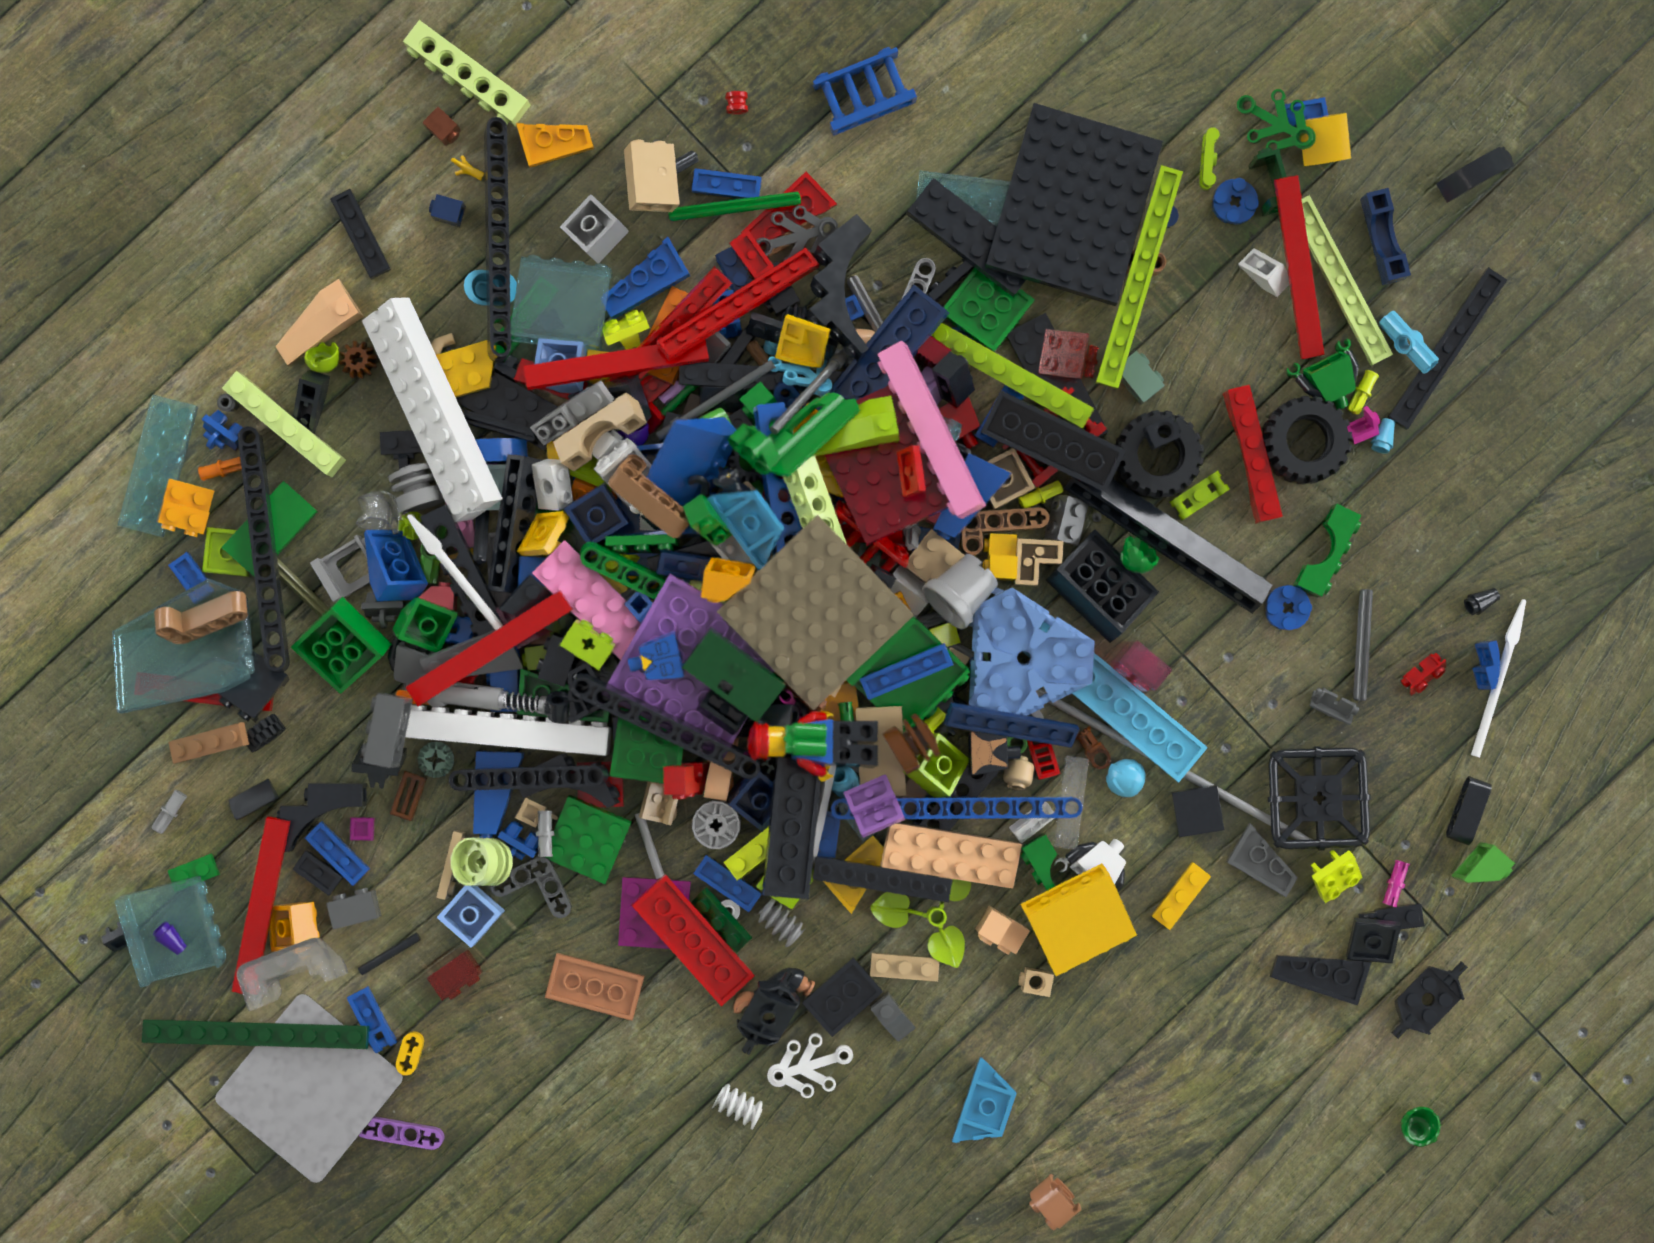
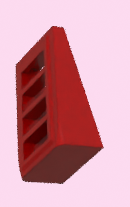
M1027 740L1037 779L1041 780L1059 775L1060 770L1052 744L1040 743L1033 745L1032 741ZM1047 747L1048 751L1042 753H1035V750ZM1050 756V760L1038 763L1039 758ZM1052 765L1053 769L1041 772V767Z

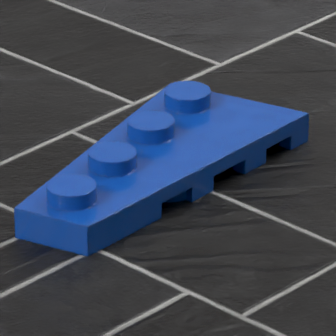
M666 237L656 250H652L639 266L636 265L625 279H621L600 300L611 319H616L690 277V274L669 237Z

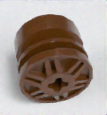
M916 713L911 716L915 723L914 727L911 728L906 719L903 720L906 729L904 733H901L896 726L882 733L907 775L920 768L917 759L919 755L927 762L931 761L926 752L931 749L935 757L941 755L936 738L926 722L921 720Z

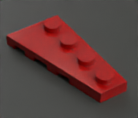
M807 171L783 192H799L801 196L800 205L804 206L809 213L816 217L837 206V203ZM797 205L765 209L741 233L748 229L755 240L761 237L770 240L789 232L790 230L782 225L772 223L771 215L776 211L782 212L786 218L798 225L807 221L793 216L792 210ZM802 208L796 210L798 217L803 215ZM780 214L774 217L775 222L778 223L782 220ZM764 242L759 244L760 247L765 245Z

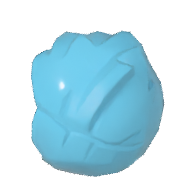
M1122 759L1110 765L1106 782L1110 791L1116 795L1133 797L1143 788L1146 773L1142 764H1139L1136 760Z

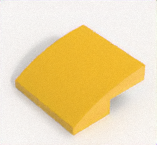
M1347 113L1305 119L1306 126L1314 130L1316 140L1309 149H1302L1304 166L1351 159ZM1304 134L1301 137V141L1306 142L1308 135Z

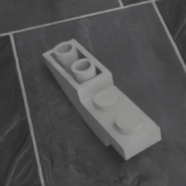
M599 381L557 407L530 428L541 443L546 445L575 427L582 420L610 404L614 398L603 382Z

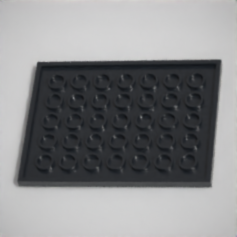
M1034 103L985 268L1116 306L1163 141Z

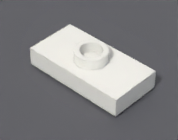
M1047 802L1043 803L1042 811L1048 815L1052 814L1054 811ZM1020 818L1009 828L1022 844L1054 818Z

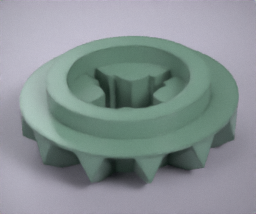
M442 742L427 743L420 749L417 757L421 771L424 775L432 778L445 776L450 772L454 764L452 750ZM437 750L438 758L445 760V762L437 763L434 769L433 762L426 759L434 757V753Z

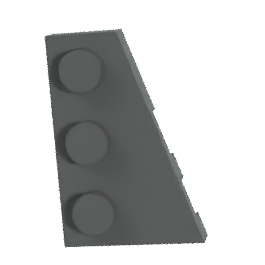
M1248 823L1226 862L1287 897L1297 880V876L1273 851L1265 839L1260 836L1252 824Z

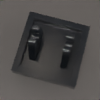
M362 744L352 763V772L366 773L371 788H374L377 782L379 783V788L383 789L389 775L398 776L407 757V748H403L400 766L388 768L363 763L364 757H361Z

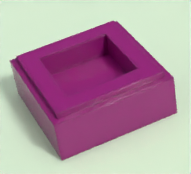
M350 817V840L373 841L375 817Z

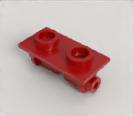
M1437 653L1430 654L1419 663L1423 671L1420 672L1414 667L1402 676V685L1406 688L1410 686L1411 696L1416 692L1421 693L1427 688L1429 681L1433 678L1438 679L1445 673V659L1440 662L1442 659Z

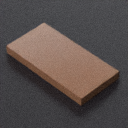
M556 953L545 998L633 1021L645 976Z

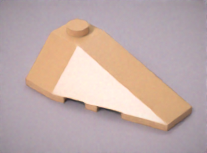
M338 279L319 291L276 345V348L289 366L305 356L307 350L317 347L321 342L325 343L364 316Z

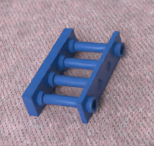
M890 47L884 48L878 52V55L831 74H828V72L822 73L813 81L815 91L823 89L834 116L833 121L830 122L833 136L916 103L917 96L914 89L908 91L907 88H904L893 59L898 58L897 47L893 49ZM885 63L896 90L895 96L889 99L883 96L872 69ZM863 71L876 100L874 105L869 107L862 104L851 77ZM841 80L844 81L855 108L853 110L854 113L847 116L842 114L831 84Z

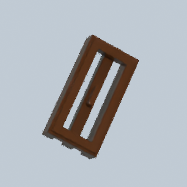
M404 771L390 814L413 821L427 778ZM408 777L412 778L401 812H398L397 809ZM418 780L420 782L413 803L411 805L409 814L406 815V810L408 808L414 787Z

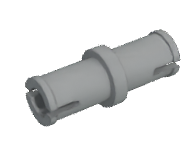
M537 811L538 832H536V836H538V857L553 856L552 836H554V831H552V811Z

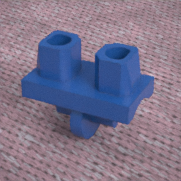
M219 410L210 417L206 414L202 418L204 422L203 428L207 430L203 435L208 439L206 447L213 449L217 446L223 449L225 445H228L236 451L239 448L238 433L243 427L234 423L227 430L223 427L228 420L225 414Z
M512 821L507 828L503 829L498 838L507 842L506 845L510 848L512 859L515 856L523 860L525 854L534 858L538 853V836H536L535 832L531 831L526 840L519 837L524 826L516 821Z

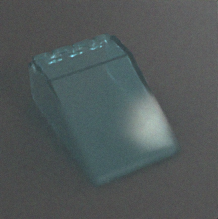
M207 579L112 631L117 712L123 714L221 693L249 680L250 674L255 672L254 659L251 655L253 654L252 637L249 635L251 634L249 615L240 622L186 644H174L158 636L155 630L154 611L158 608L171 607L182 613L227 593L240 590L212 579ZM246 597L247 613L249 614L248 598Z

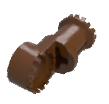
M1088 726L1077 734L1075 740L1080 742L1085 750L1084 754L1094 768L1105 769L1111 763V756L1102 742L1097 741L1090 731L1092 728ZM1097 753H1103L1107 757V761L1103 766H1098L1094 762V757Z

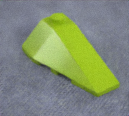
M892 397L870 399L858 405L860 412L813 455L818 456L899 441Z

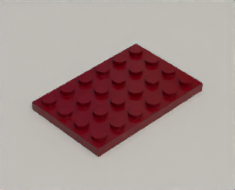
M889 386L856 401L860 405L870 399L891 396L899 441L824 454L867 546L948 509L947 503H949L946 494L942 495L937 486L939 482L937 475H933L927 465V462H929L927 455H923L921 451L926 491L912 497H903L897 451L912 445L918 446L917 442L920 440L916 433L913 434L907 424L910 421L907 413H902L897 403L900 399L897 393H892Z

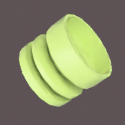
M465 838L458 842L451 855L453 876L459 883L466 886H498L505 882L512 869L510 848L504 841L496 838Z

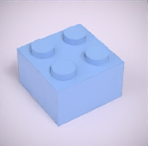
M465 885L437 918L472 948L505 910L478 886Z

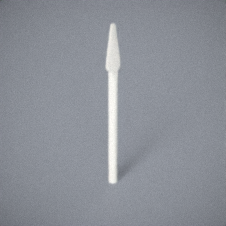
M408 515L407 518L427 552L434 554L495 630L504 626L442 550L441 542L412 515Z
M1524 599L1521 600L1505 635L1506 644L1500 660L1498 684L1496 689H1492L1471 752V755L1480 758L1513 649L1520 638L1526 600Z

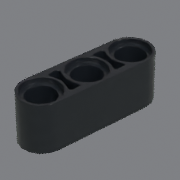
M1471 776L1466 778L1446 831L1447 838L1465 845L1472 843L1491 793L1492 785Z

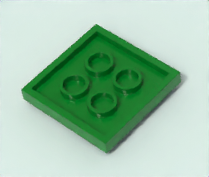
M974 268L943 308L949 312L946 317L947 320L982 346L995 352L1028 311L1035 299L1022 289H1019L1014 297H1012Z
M668 534L605 537L606 546L618 554L629 553V549H635L638 553H652V549L656 548L659 551L661 549L672 551L675 548H680L679 538H673Z
M640 716L642 720L648 721L646 718ZM618 717L610 777L664 784L663 767L681 765L683 748Z
M569 795L554 829V836H552L553 856L546 858L606 884L632 821Z

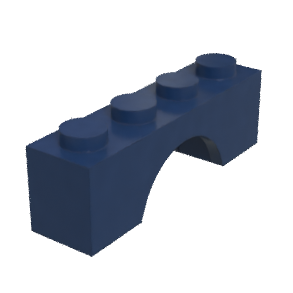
M1389 188L1366 193L1360 201L1382 286L1403 281L1411 276L1406 254L1400 249L1396 240L1393 227L1394 207Z

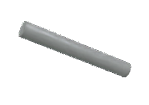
M640 813L635 814L655 877L659 879L664 875L646 819L640 818Z

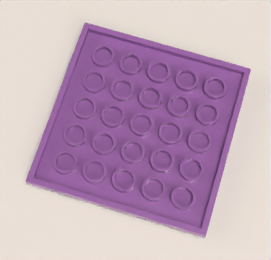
M669 574L608 684L733 744L741 728L735 735H731L696 710L710 688L685 669V675L682 678L646 680L644 669L634 672L630 671L628 659L640 656L639 646L671 631H675L683 663L711 626L774 673V670L717 613V610L724 603H714L708 601L707 598H701V590ZM724 679L720 682V685L728 691L733 687ZM603 691V692H602V695H604V696L610 698V695H609L608 692H606V691ZM627 701L618 703L628 709L631 708L630 703ZM642 711L639 714L647 720L652 718L648 711ZM663 721L660 727L669 731L673 728V725L668 721ZM689 731L681 734L682 739L690 741L694 737ZM709 741L702 744V748L707 751L715 747ZM725 752V753L722 755L723 758H725V756H726V754H727L728 752Z

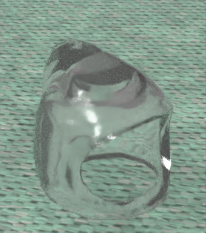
M372 491L358 497V504L363 510L364 515L356 520V525L366 530H386L391 528L393 534H398L400 514L395 501L396 497L387 491Z

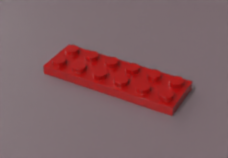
M666 874L631 904L721 1007L755 976Z

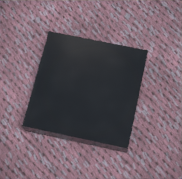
M1217 785L1171 792L1179 838L1225 830Z
M1354 918L1346 952L1347 960L1393 963L1401 929L1400 922Z

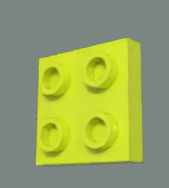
M638 310L630 311L625 314V318L618 321L617 319L607 321L604 324L605 326L601 327L607 345L609 346L620 341L625 349L637 348L641 344L638 333L650 328L643 310L639 312Z
M1334 850L1330 851L1329 853L1334 861L1322 869L1315 862L1311 864L1312 870L1315 872L1312 875V879L1321 899L1325 903L1336 899L1341 892L1355 886L1363 878L1355 856L1350 851L1341 856Z

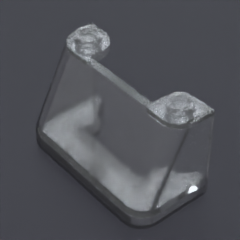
M314 937L244 963L237 971V979L248 1010L252 1011L279 999L282 993L279 980L308 969L310 976L315 974L321 975L325 982L348 974L346 964L324 940Z

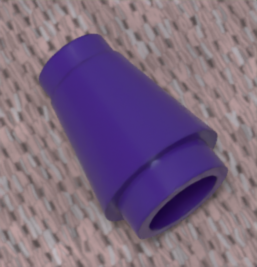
M167 921L163 922L153 932V935L156 937L155 941L176 955L180 954L187 947L173 924H169Z

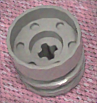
M428 463L412 464L388 476L390 483H397L391 487L392 491L404 492V494L395 499L399 514L421 511L445 501L438 485L430 486V483L435 481L432 473L428 474L431 472Z
M714 799L706 802L696 811L693 817L692 830L695 838L701 845L709 849H721L729 846L737 838L741 830V817L737 811L728 805L727 801ZM714 819L723 824V826L719 827V831H715V827L710 826Z

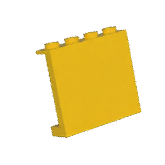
M1103 863L1020 904L1055 976L1065 973L1081 963H1085L1089 959L1137 936L1114 882Z

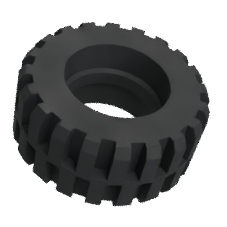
M1302 396L1297 399H1291L1273 411L1262 428L1264 430L1263 439L1269 463L1275 469L1273 473L1278 477H1285L1284 480L1291 483L1294 481L1297 484L1304 485L1306 483H1317L1338 472L1340 466L1345 464L1348 459L1347 453L1351 452L1352 448L1349 440L1353 438L1352 432H1348L1347 427L1350 426L1348 419L1344 420L1341 416L1344 414L1340 408L1336 410L1333 407L1334 403L1331 401L1324 402L1321 397L1317 396L1313 398ZM1298 420H1310L1316 423L1324 433L1326 441L1325 450L1316 460H1299L1288 448L1286 440L1287 431Z
M1159 410L1151 411L1133 419L1121 431L1115 445L1126 450L1116 470L1121 475L1119 477L1121 481H1125L1128 485L1127 488L1138 492V495L1143 497L1149 496L1151 499L1167 498L1187 488L1194 478L1198 476L1199 468L1203 464L1204 459L1201 458V453L1204 452L1203 445H1200L1199 442L1201 437L1199 433H1195L1192 429L1194 425L1191 422L1187 423L1184 421L1183 416L1179 414L1177 416L1173 415L1171 411L1166 410L1164 412H1159ZM1171 416L1173 420L1178 422L1181 429L1179 433L1180 438L1173 441L1178 448L1179 461L1175 469L1169 474L1155 476L1145 471L1139 463L1137 456L1138 447L1142 440L1146 438L1143 432L1145 427ZM1158 428V434L1168 437L1169 431L1167 428Z

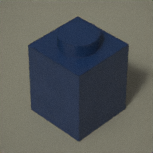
M436 194L435 200L432 199L430 203L429 213H431L430 216L435 221L460 227L466 205L463 201Z

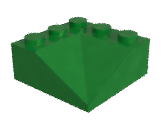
M341 597L300 635L291 648L341 694L386 653L392 643L346 599Z

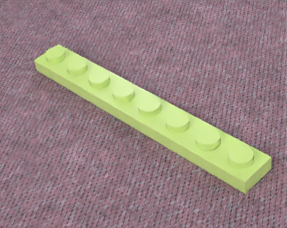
M1309 195L1302 199L1309 249L1372 366L1393 355Z

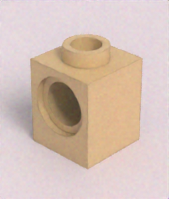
M1025 967L1024 972H1020L1018 985L1021 986V990L1025 993L1050 997L1054 974L1050 971ZM1033 976L1041 978V983L1037 987H1031L1029 984Z

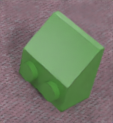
M1480 842L1451 876L1454 879L1467 883L1500 881L1511 874V867L1515 863L1495 845Z

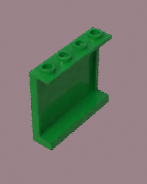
M913 616L852 673L846 681L850 685H854L866 696L860 682L861 677L938 646L942 642ZM947 648L953 661L952 666L874 697L870 701L876 707L902 706L903 720L906 719L912 728L915 726L911 718L913 714L916 713L921 720L925 717L929 719L937 711L936 706L941 701L945 703L953 695L951 690L957 684L962 686L968 680L969 676L967 674L970 671Z

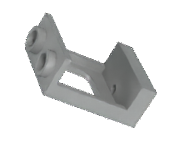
M355 535V539L325 557L317 558L310 562L333 602H337L341 597L346 598L370 584L369 573L351 584L347 583L337 567L338 560L358 548H361L367 558L365 537L362 538L359 535Z

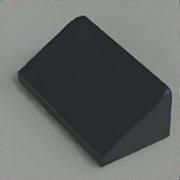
M701 387L700 404L715 396L726 387ZM747 388L739 390L708 410V412L722 408L725 412L735 413L744 407L740 398L747 393Z
M712 689L708 691L696 708L699 713L731 735H735L748 717Z
M268 778L228 801L233 816L237 821L279 799V796Z

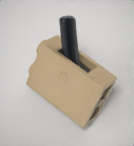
M644 140L631 141L624 149L629 210L673 212L679 206L677 174L698 163L697 153L689 151L675 159L674 144H666L665 141H655L653 143L644 142Z

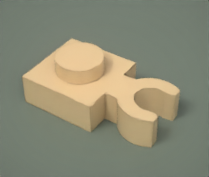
M524 798L515 818L536 828L538 824L537 811H544L546 807L529 798ZM552 813V818L558 820V817Z

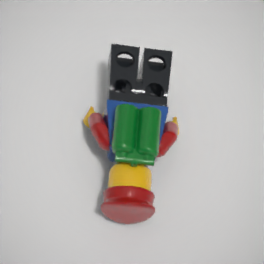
M821 711L810 712L800 718L797 723L786 725L785 728L755 722L748 736V750L753 760L758 758L766 760L768 756L782 757L786 753H790L792 760H796L800 767L817 776L820 781L825 782L833 777V774L831 775L827 772L831 768L830 765L863 768L878 766V745H864L878 742V721L827 720L833 714Z

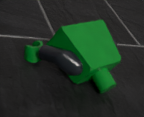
M1349 339L1344 340L1346 348L1342 347L1340 342L1337 341L1335 350L1338 353L1303 369V374L1300 373V365L1293 363L1297 372L1292 373L1287 368V376L1296 378V383L1312 398L1317 396L1321 397L1324 402L1328 400L1334 402L1336 409L1347 407L1349 403L1346 395L1355 391V382L1357 381L1360 368L1353 351L1349 350L1351 346Z

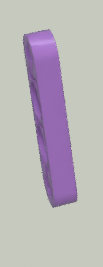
M375 1116L368 1123V1126L376 1127L377 1123H380L377 1129L378 1135L375 1134L376 1129H369L367 1132H364L363 1129L359 1134V1137L430 1150L439 1148L444 1141V1133L440 1128ZM389 1124L394 1127L395 1133L393 1136L388 1137L383 1134L382 1129L384 1125ZM406 1129H414L417 1133V1138L411 1141L405 1137ZM422 1130L425 1131L423 1136H431L432 1133H436V1138H439L434 1144L428 1138H424L422 1142H419Z

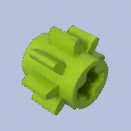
M415 511L407 512L405 515H402L398 530L403 531V536L407 539H418L419 536L407 516L412 515L421 522L420 516L423 515Z

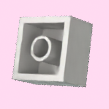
M591 194L560 226L598 264L629 232Z

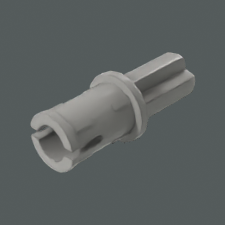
M919 522L903 529L905 546H907L909 551L918 548L919 536L921 534Z
M176 789L174 790L166 805L161 807L162 811L152 825L154 831L163 834L172 819L178 816L177 812L187 798L184 793Z

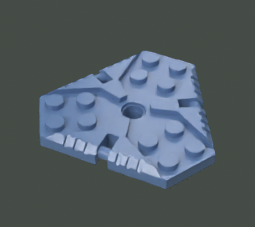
M1012 587L987 599L973 616L972 651H974V660L971 659L969 705L1028 716L1044 708V704L1050 701L1054 703L1092 684L1095 641L1059 617L1054 618L1049 615L1048 610ZM1043 622L1050 625L1047 632L1040 629ZM1026 651L1030 654V660L1027 663H1020L1017 660L1020 652ZM983 652H991V660H983ZM1044 687L1047 693L1039 697L1036 690Z

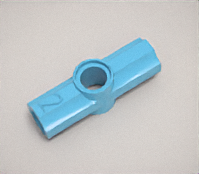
M1391 311L1382 318L1379 326L1394 341L1395 349L1401 354H1406L1423 374L1427 373L1438 363L1439 358L1423 342L1422 334L1419 331L1412 330L1395 311Z

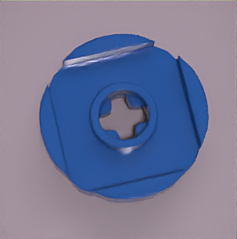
M1229 179L1220 184L1215 190L1212 209L1216 217L1222 222L1239 225L1248 221L1255 213L1259 204L1258 196L1253 186L1244 179ZM1232 196L1240 199L1239 207L1230 205Z
M1292 585L1277 587L1269 593L1265 601L1267 620L1275 628L1281 630H1293L1303 626L1312 610L1307 594L1302 589ZM1284 602L1287 604L1292 603V613L1283 612Z

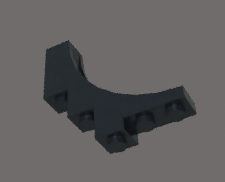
M856 214L819 243L815 250L816 260L825 268L813 277L810 287L813 294L821 298V300L809 309L806 320L829 328L831 338L838 341L844 347L849 357L859 362L865 357L869 348L858 335L850 319L845 302L844 284L846 270L851 258L868 240L872 230Z

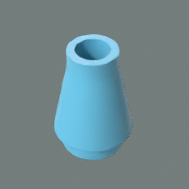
M1382 419L1378 428L1379 435L1374 436L1371 440L1372 450L1387 454L1393 448L1394 426L1396 423L1394 420Z

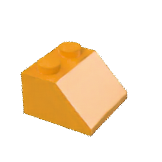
M711 557L704 571L701 598H707L708 601L714 603L727 600L751 582L757 569L756 566L752 563Z
M314 902L273 906L269 926L271 952H296L319 947V932L316 922L317 910Z

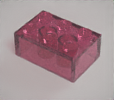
M1138 640L1128 641L1111 661L1114 665L1113 669L1123 677L1128 676L1132 680L1130 683L1143 692L1156 691L1173 671Z

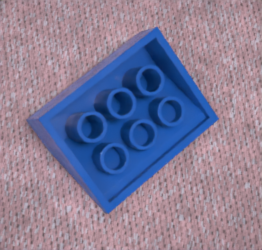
M725 417L675 420L646 477L681 506L686 505L700 495V484H688V479L691 476H704L710 485V494L715 485L712 481L718 478L719 475L718 467L724 468L733 450L727 438L736 429Z

